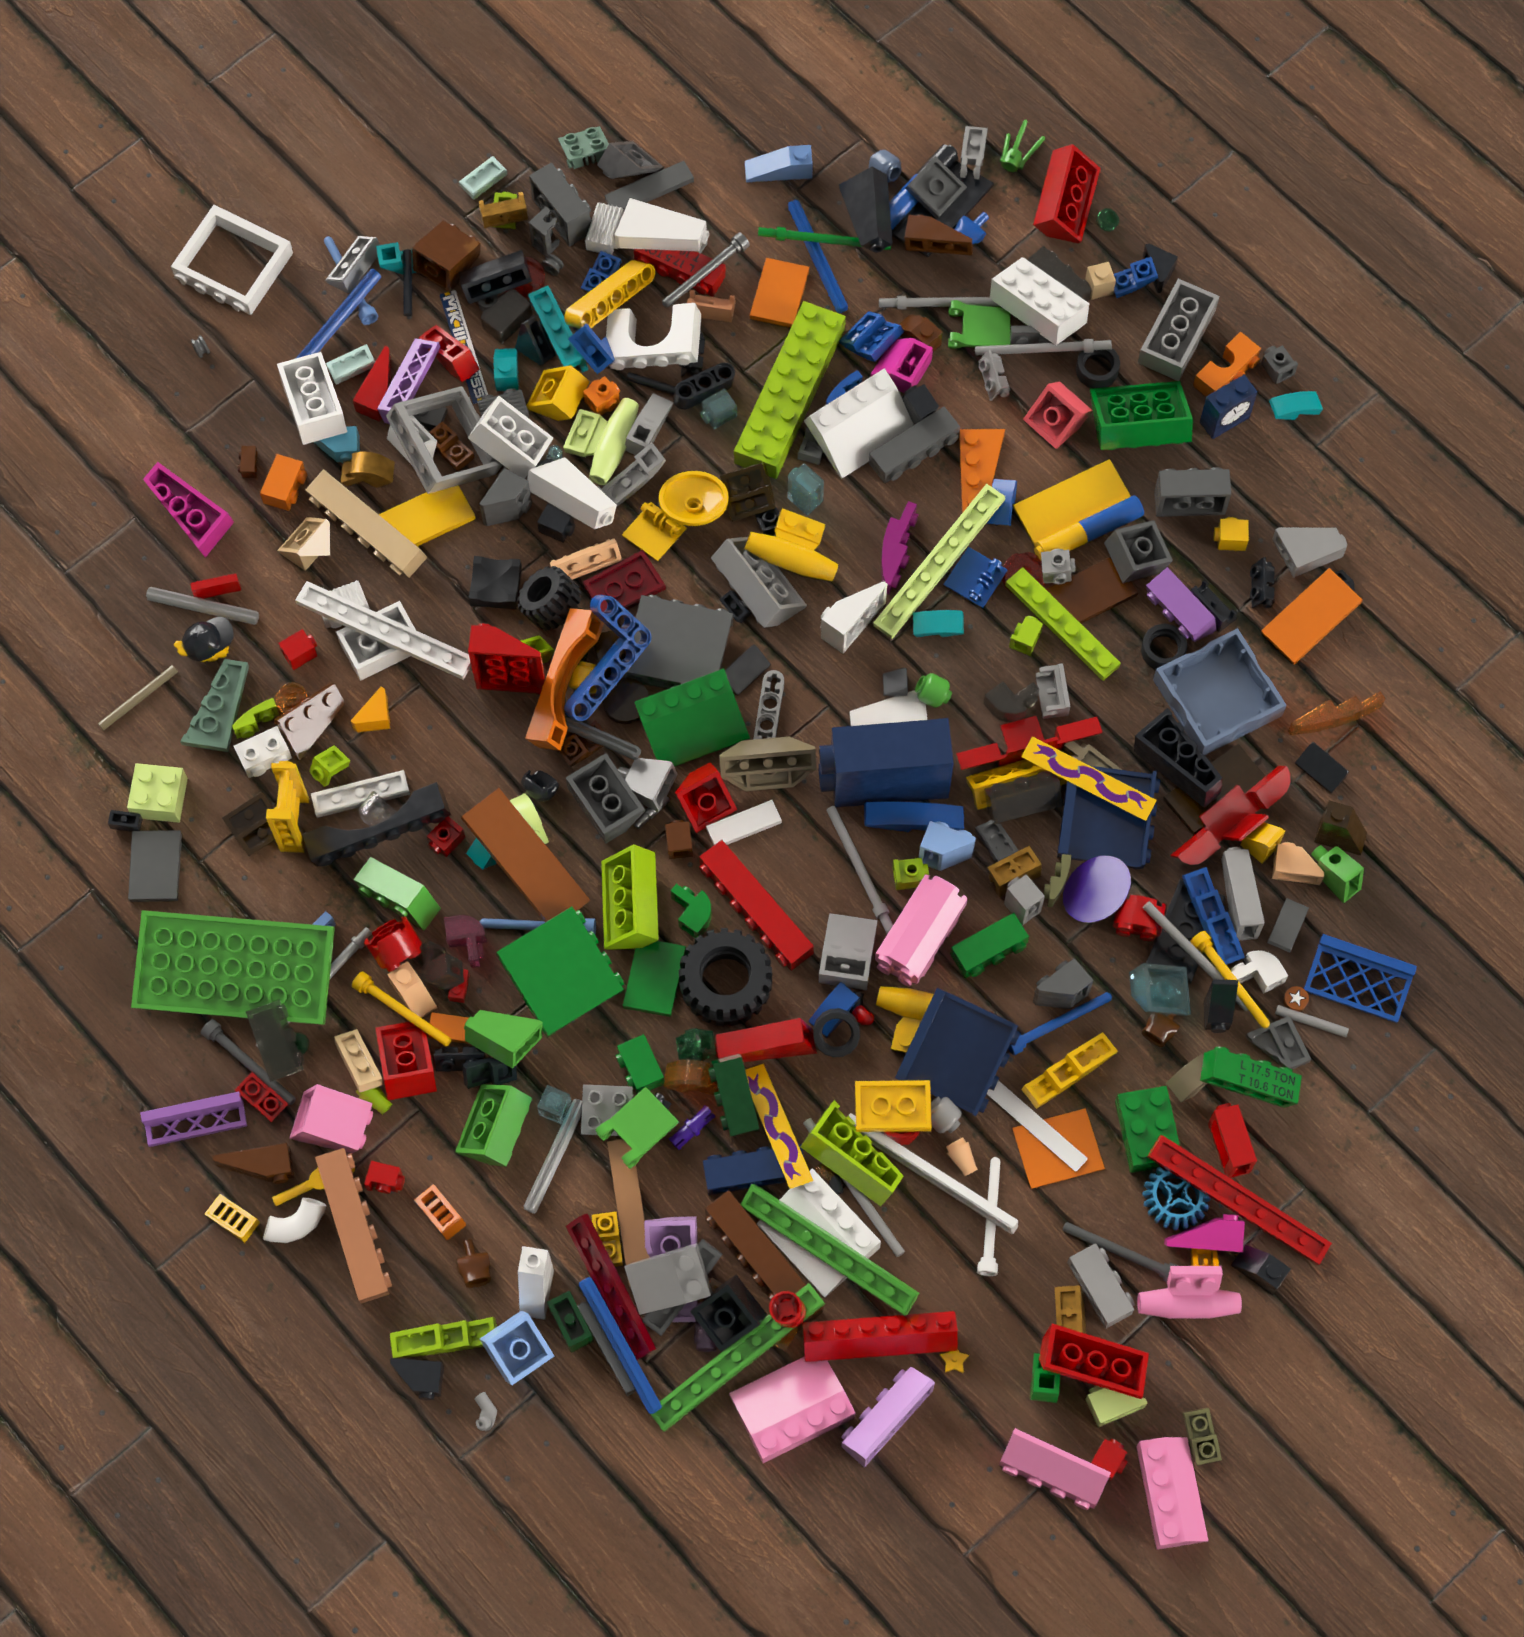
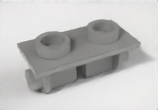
M988 350L978 362L985 382V389L988 392L990 401H992L997 394H1000L1001 397L1008 396L1010 387L1006 376L998 375L1005 372L1001 357L997 353L992 354L991 350Z

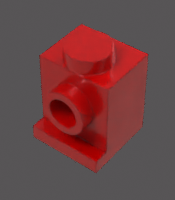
M449 816L445 817V820L440 822L427 835L429 842L427 845L434 853H441L447 857L466 838L464 829ZM445 832L448 834L445 838H441Z
M371 1161L364 1185L368 1191H372L373 1187H376V1191L390 1194V1191L398 1192V1190L401 1191L403 1189L405 1176H402L403 1173L400 1167Z

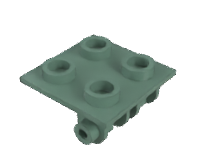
M600 126L590 127L585 131L569 133L564 137L558 138L567 157V165L569 168L573 167V169L584 166L583 158L586 166L589 165L588 156H590L593 164L595 159L596 162H599L609 145Z

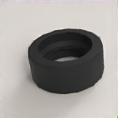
M1113 348L1094 350L1092 353L1081 351L1076 364L1077 377L1081 383L1090 388H1105L1112 385L1117 379L1120 368L1119 355ZM1091 357L1105 358L1111 364V371L1106 375H1093L1085 369V361Z
M1165 623L1155 625L1147 631L1143 638L1141 647L1142 657L1150 667L1156 670L1185 655L1187 640L1174 625ZM1160 636L1169 637L1177 643L1178 652L1172 658H1160L1151 651L1150 645L1152 640Z
M840 1008L829 1009L823 1012L815 1021L813 1027L814 1042L817 1048L825 1055L844 1057L850 1054L858 1045L860 1039L859 1024L850 1012ZM832 1019L844 1020L851 1029L849 1041L840 1047L828 1045L822 1037L823 1026Z

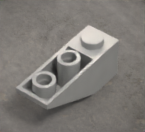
M653 393L636 418L626 438L625 451L637 455L651 442L654 443L674 402Z

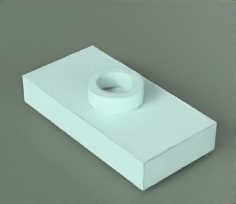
M492 156L460 180L459 186L474 200L505 177L507 170Z
M366 344L327 362L326 365L337 385L371 369L375 360Z

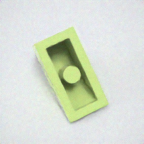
M1099 1386L1090 1389V1394L1085 1399L1098 1428L1141 1410L1147 1405L1145 1398L1138 1399Z

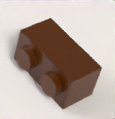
M241 446V451H239L241 463L238 464V473H241L242 478H257L256 446Z

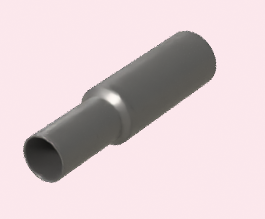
M666 797L661 809L670 802L668 797ZM648 807L644 814L633 823L634 826L640 829L658 811Z

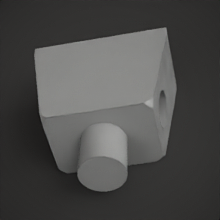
M638 758L634 760L630 769L618 768V771L640 803L658 812L678 775L672 762Z

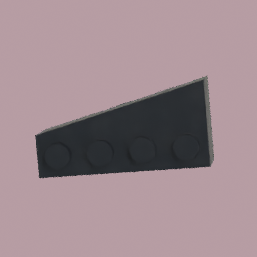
M1169 708L1165 709L1135 735L1134 752L1202 807L1205 808L1221 794L1222 776L1207 757L1200 753L1197 744L1186 735L1183 726L1172 717V712Z

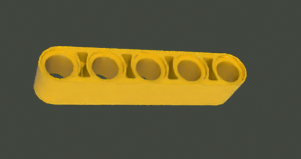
M636 260L629 261L571 305L565 312L564 319L566 324L580 329L587 323L592 328L650 284L655 277L654 267L651 264Z

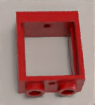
M1230 1103L1219 1105L1214 1110L1208 1126L1224 1174L1229 1178L1249 1174L1257 1159L1239 1105L1231 1106Z

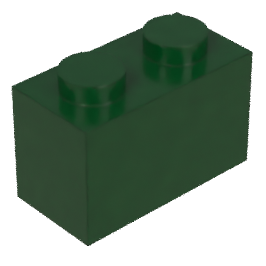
M570 1290L547 1302L549 1310L571 1353L594 1342L592 1334Z

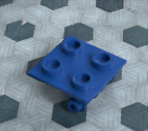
M968 547L943 585L984 608L1008 570L1001 566L1002 563L998 559L994 558L992 561Z

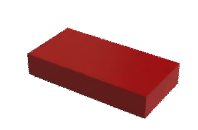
M235 573L190 583L194 597L202 599L242 591L238 576Z

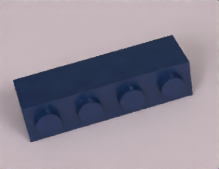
M800 1144V1145H799V1148H800L801 1153H802V1155H803V1149L800 1147L802 1144ZM769 1146L758 1148L757 1152L747 1153V1151L742 1150L733 1152L732 1156L712 1155L707 1157V1160H703L708 1195L725 1193L728 1190L732 1192L749 1189L752 1184L762 1187L787 1183L775 1152Z

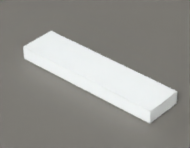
M404 770L311 793L317 818L410 795Z

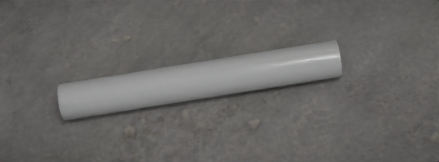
M1280 1005L1277 1006L1275 1012L1276 1015L1282 1017L1290 1016L1294 1021L1345 1038L1349 1031V1028Z

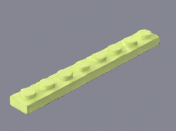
M988 484L983 487L874 621L873 625L875 628L891 639L895 637L912 616L913 612L916 611L1005 501L1003 494Z

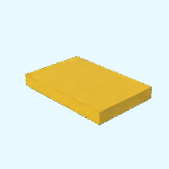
M930 1080L855 1081L856 1132L932 1130Z

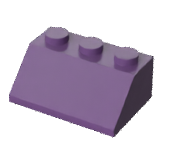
M1168 567L1146 585L1148 592L1146 596L1155 606L1159 604L1164 609L1162 611L1163 615L1170 622L1174 620L1180 626L1178 630L1186 639L1190 637L1195 642L1216 631L1215 617Z

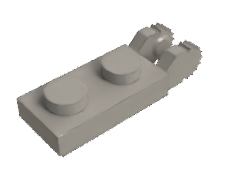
M965 127L961 153V178H965L967 175V165H975L973 176L974 179H979L980 169L983 166L988 128Z

